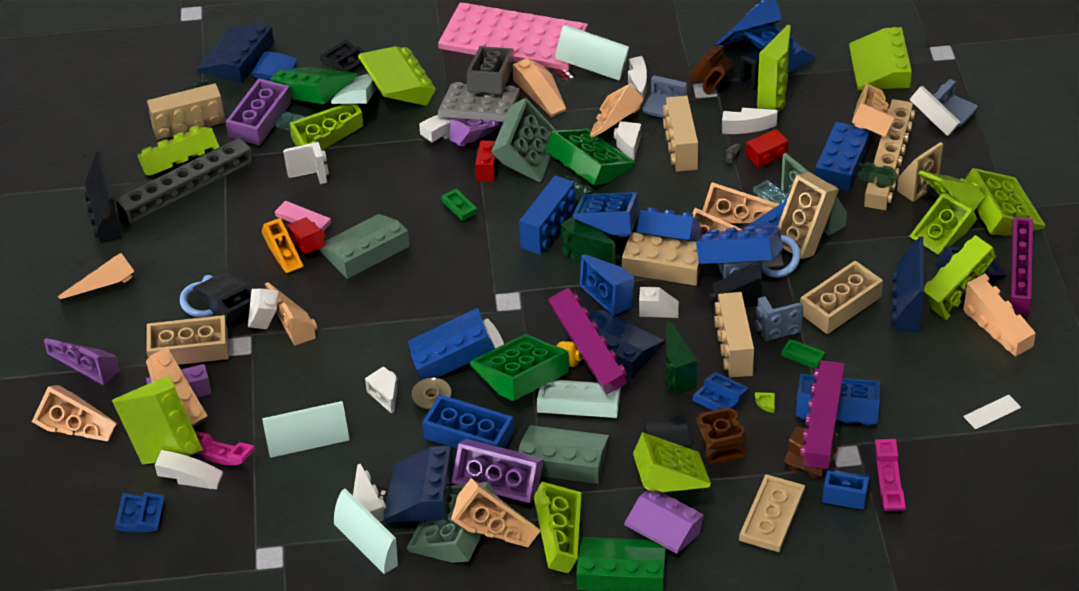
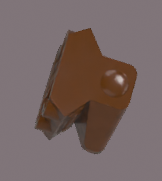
M715 44L702 57L689 76L692 83L703 80V91L709 95L730 73L734 64L725 57L724 46Z
M727 407L704 412L699 415L696 421L706 443V460L709 465L744 458L747 455L743 442L748 440L744 433V427L739 422L736 410Z
M796 427L789 439L788 452L784 463L788 464L789 469L792 471L804 470L807 471L808 476L811 478H824L828 469L803 466L804 457H800L801 445H806V441H803L804 429L808 428ZM834 432L833 444L838 436L836 432ZM833 444L829 468L832 465L838 451V448L833 447Z

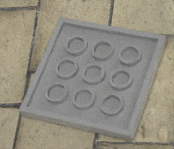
M462 82L451 83L439 107L438 117L504 121L510 105L516 103L519 98L520 88L505 86L502 94L491 95L486 92L475 94L472 91H467V84Z

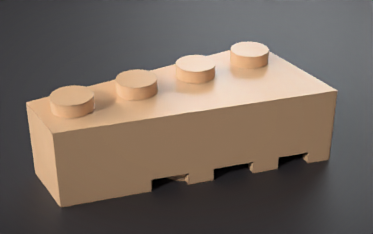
M865 84L858 99L852 123L860 129L866 128L885 137L894 120V116L891 115L892 111L888 108L889 105L885 101L886 98L882 90Z
M983 274L967 283L964 311L1016 357L1034 346L1036 333L1020 314L1016 316L1012 304L1009 301L1005 302L1000 297V290L996 286L992 287L988 282L989 277Z
M168 347L149 356L146 364L151 381L154 382L170 375L192 426L204 421L207 414Z

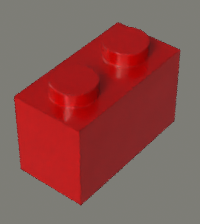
M775 129L746 142V156L759 168L783 157L785 153L788 154L789 141Z
M480 140L475 163L476 181L494 182L499 161L491 152L495 141Z
M307 217L286 225L292 243L304 254L325 246L324 231Z

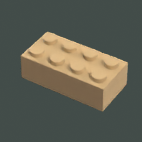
M216 83L147 100L151 123L157 140L171 137L181 132H190L189 128L199 125V127H211L225 123L221 95Z
M688 96L666 97V105H663V114L666 116L663 119V127L667 129L665 130L666 141H670L668 142V151L672 153L670 154L671 165H675L676 172L698 170V140Z
M810 172L796 175L778 224L781 235L792 238L799 246L800 259L814 256L839 190ZM782 243V247L792 253L790 246Z
M634 232L630 234L622 256V268L632 274V276L697 286L703 266L698 261L696 242Z
M853 261L801 297L800 303L803 305V317L826 334H829L881 298L883 280L857 261Z
M742 292L718 294V302H715V313L718 316H714L715 327H719V330H717L718 342L722 341L720 352L721 356H725L723 358L724 370H728L729 378L753 376L754 346Z
M225 315L147 324L148 358L168 347L178 365L228 359V331Z

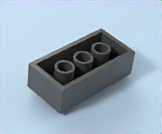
M480 46L467 70V91H472L475 94L482 92L491 95L502 94L513 70L514 49Z

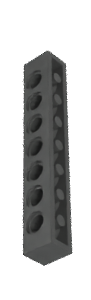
M239 137L115 199L118 213L130 224L253 162L251 148Z

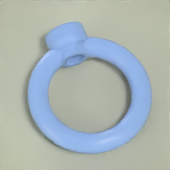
M781 235L782 243L789 245L792 249L793 257L790 264L781 270H771L763 261L762 273L766 276L781 278L793 272L800 260V249L797 243L788 236Z
M204 276L202 282L212 278L213 276ZM195 282L184 288L180 295V305L187 314L197 318L215 315L210 309L196 310L187 302L189 294L194 291L193 287L202 282Z

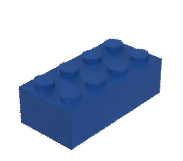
M835 122L815 167V176L838 186L840 190L850 192L869 148L871 130Z
M554 176L520 219V243L522 249L541 255L549 247L552 239L557 237L561 229V223L568 220L577 207L575 204L576 190L573 181Z
M766 225L760 229H755L754 226L743 228L744 230H737V228L733 227L727 228L725 231L710 229L696 241L699 264L772 260L783 250L780 227L773 228V225Z
M443 395L438 396L422 422L424 439L458 449V444L466 439L506 448L514 434L512 416Z

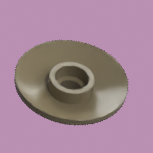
M439 378L423 379L413 387L412 399L419 407L431 409L439 395L451 398V387L446 381Z

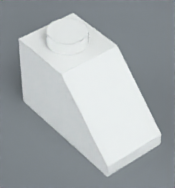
M620 121L618 128L614 130V139H616L617 147L632 160L635 159L640 143L641 124Z
M640 287L639 317L678 318L679 301L660 287Z
M252 289L248 327L268 328L277 310L279 291Z
M383 366L365 378L366 390L389 412L393 413L395 411L398 391L397 377L392 371L387 370Z

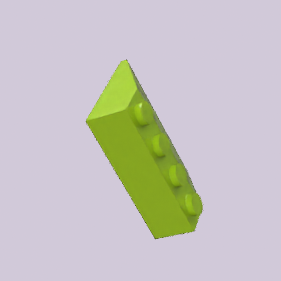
M787 25L759 53L757 108L778 110V113L785 107L790 25Z
M902 27L884 28L849 43L857 90H863L865 84L878 89L910 88L912 71Z
M394 46L358 55L384 97L427 106L436 88L409 48Z
M972 168L965 180L970 184L974 182L981 187L980 191L985 195L976 210L989 233L1001 236L1011 235L1014 217L1033 219V231L1045 228L1046 225L1015 177Z
M170 375L112 400L142 465L156 463L161 450L186 456L203 450Z
M642 432L633 456L642 484L647 490L652 492L656 490L670 492L710 487L711 482L698 451Z

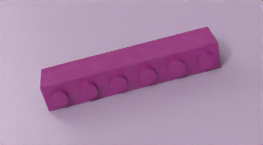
M1014 217L1011 233L1009 302L1012 304L1015 314L1029 315L1032 287L1033 219Z
M567 288L549 298L552 310L604 393L608 395L627 384L625 379L627 373L622 364L618 366L616 363L618 359L614 351L607 349L609 345L603 335L599 336L597 333L599 329L594 321L590 322L588 319L590 315L585 307L581 308L579 305L581 301L576 292L572 294L571 290Z
M820 360L819 368H815L814 380H817V382L812 383L811 395H814V398L809 400L808 410H811V413H807L806 425L809 428L804 429L803 441H806V445H801L800 457H804L803 466L829 468L844 377V363Z

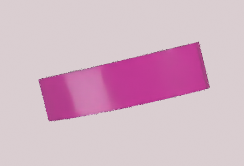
M195 431L203 449L195 454L217 464H241L255 450L253 445L239 442L236 446L213 441L211 435Z
M896 439L875 440L877 475L884 511L905 510L904 493L901 488Z

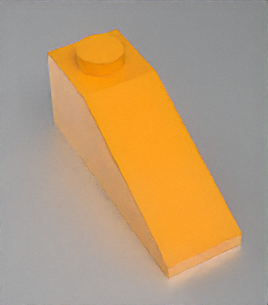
M281 218L263 224L262 234L284 272L288 274L303 268L301 259Z

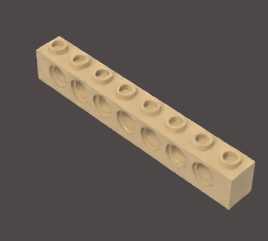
M894 99L891 101L889 109L892 111L891 115L894 116V120L886 136H881L865 192L864 207L886 210L888 203H892L893 193L891 191H895L896 180L894 179L899 177L900 168L898 167L902 166L903 161L901 155H905L906 150L904 143L908 144L909 133L907 132H911V121H914L916 110H912V102Z

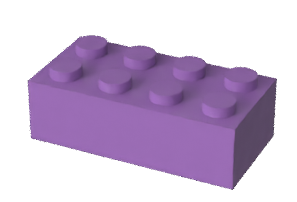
M258 78L226 120L228 138L237 139L240 137L244 142L260 146L292 103L290 86Z
M466 439L458 444L452 483L457 485L467 484L471 478L478 483L488 482L497 495L530 503L534 500V495L539 488L544 458Z

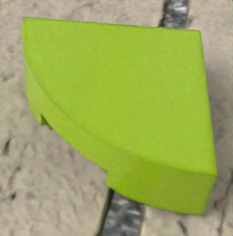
M755 392L756 404L761 409L774 413L775 393Z

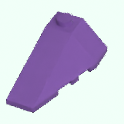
M450 119L449 140L455 142L458 146H466L467 143L475 142L501 128L504 121Z
M48 338L44 340L47 354L102 385H105L120 372L117 357L104 350Z

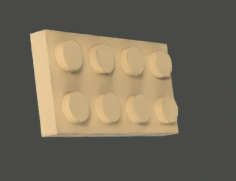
M765 474L739 534V541L780 552L805 492V485Z

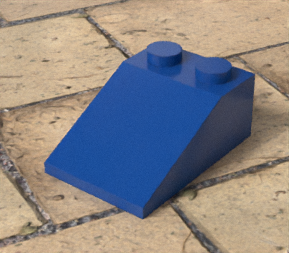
M586 254L582 255L580 287L613 316L631 309L635 282L632 274L620 266Z

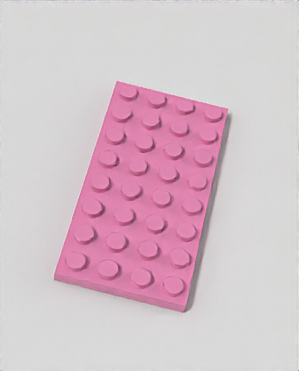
M460 2L438 42V48L473 55L476 54L480 46L513 48L514 62L528 58L544 67L569 71L572 64L555 59L563 25L587 32L588 24Z

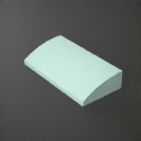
M563 25L555 59L620 80L624 73L629 46Z
M370 74L356 77L339 91L331 102L332 104L367 103L378 87Z
M553 380L547 383V385L540 387L537 397V412L617 418L621 387L606 395L599 383Z
M342 401L262 418L270 458L349 441Z
M343 489L336 503L334 525L383 574L398 566L396 538L346 489Z

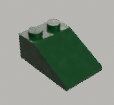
M573 217L561 223V250L565 256L581 263V256L586 254L616 265L615 242L604 233Z
M670 321L667 322L665 384L668 389L671 388L673 393L677 395L697 387V360Z

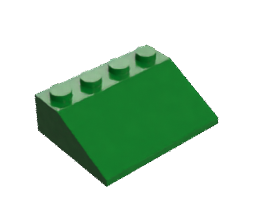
M301 67L279 70L269 81L290 86L291 99L325 104L358 75L357 73Z
M588 128L552 131L545 148L551 154V157L560 160L565 167L574 170L576 175L584 177L593 186L606 184L636 165L634 160L598 135L592 138L590 136L591 131Z
M523 334L470 361V365L499 395L512 401L518 400L520 397L533 392L541 386L547 385V383L569 372L567 350L528 334Z
M582 537L577 563V590L663 591L666 548L653 540Z

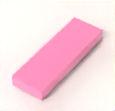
M284 201L275 211L276 217L291 223L307 217L310 221L315 222L318 228H322L323 231L331 224V218L288 201Z

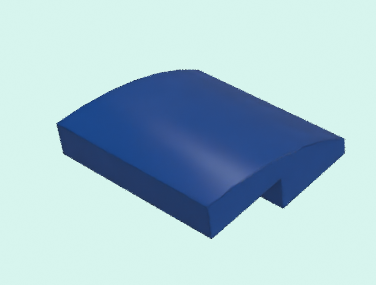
M263 52L251 76L268 81L279 70L293 69L297 59L281 53Z
M714 372L705 379L704 386L693 394L692 401L710 410L727 407L735 409L746 396L749 388Z
M144 492L143 497L122 493L114 530L125 532L157 531L164 496Z

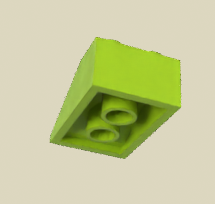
M921 170L918 172L939 195L943 192L975 211L985 197L980 191L981 187L974 182L970 184L963 178L959 180L951 176Z
M942 192L909 237L916 241L919 236H922L924 247L940 256L946 247H951L969 231L977 217L972 209Z

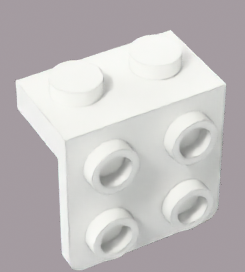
M319 142L288 148L283 151L289 178L317 173L320 184L327 183L326 175H329L327 164L324 165L327 158L325 151H321Z

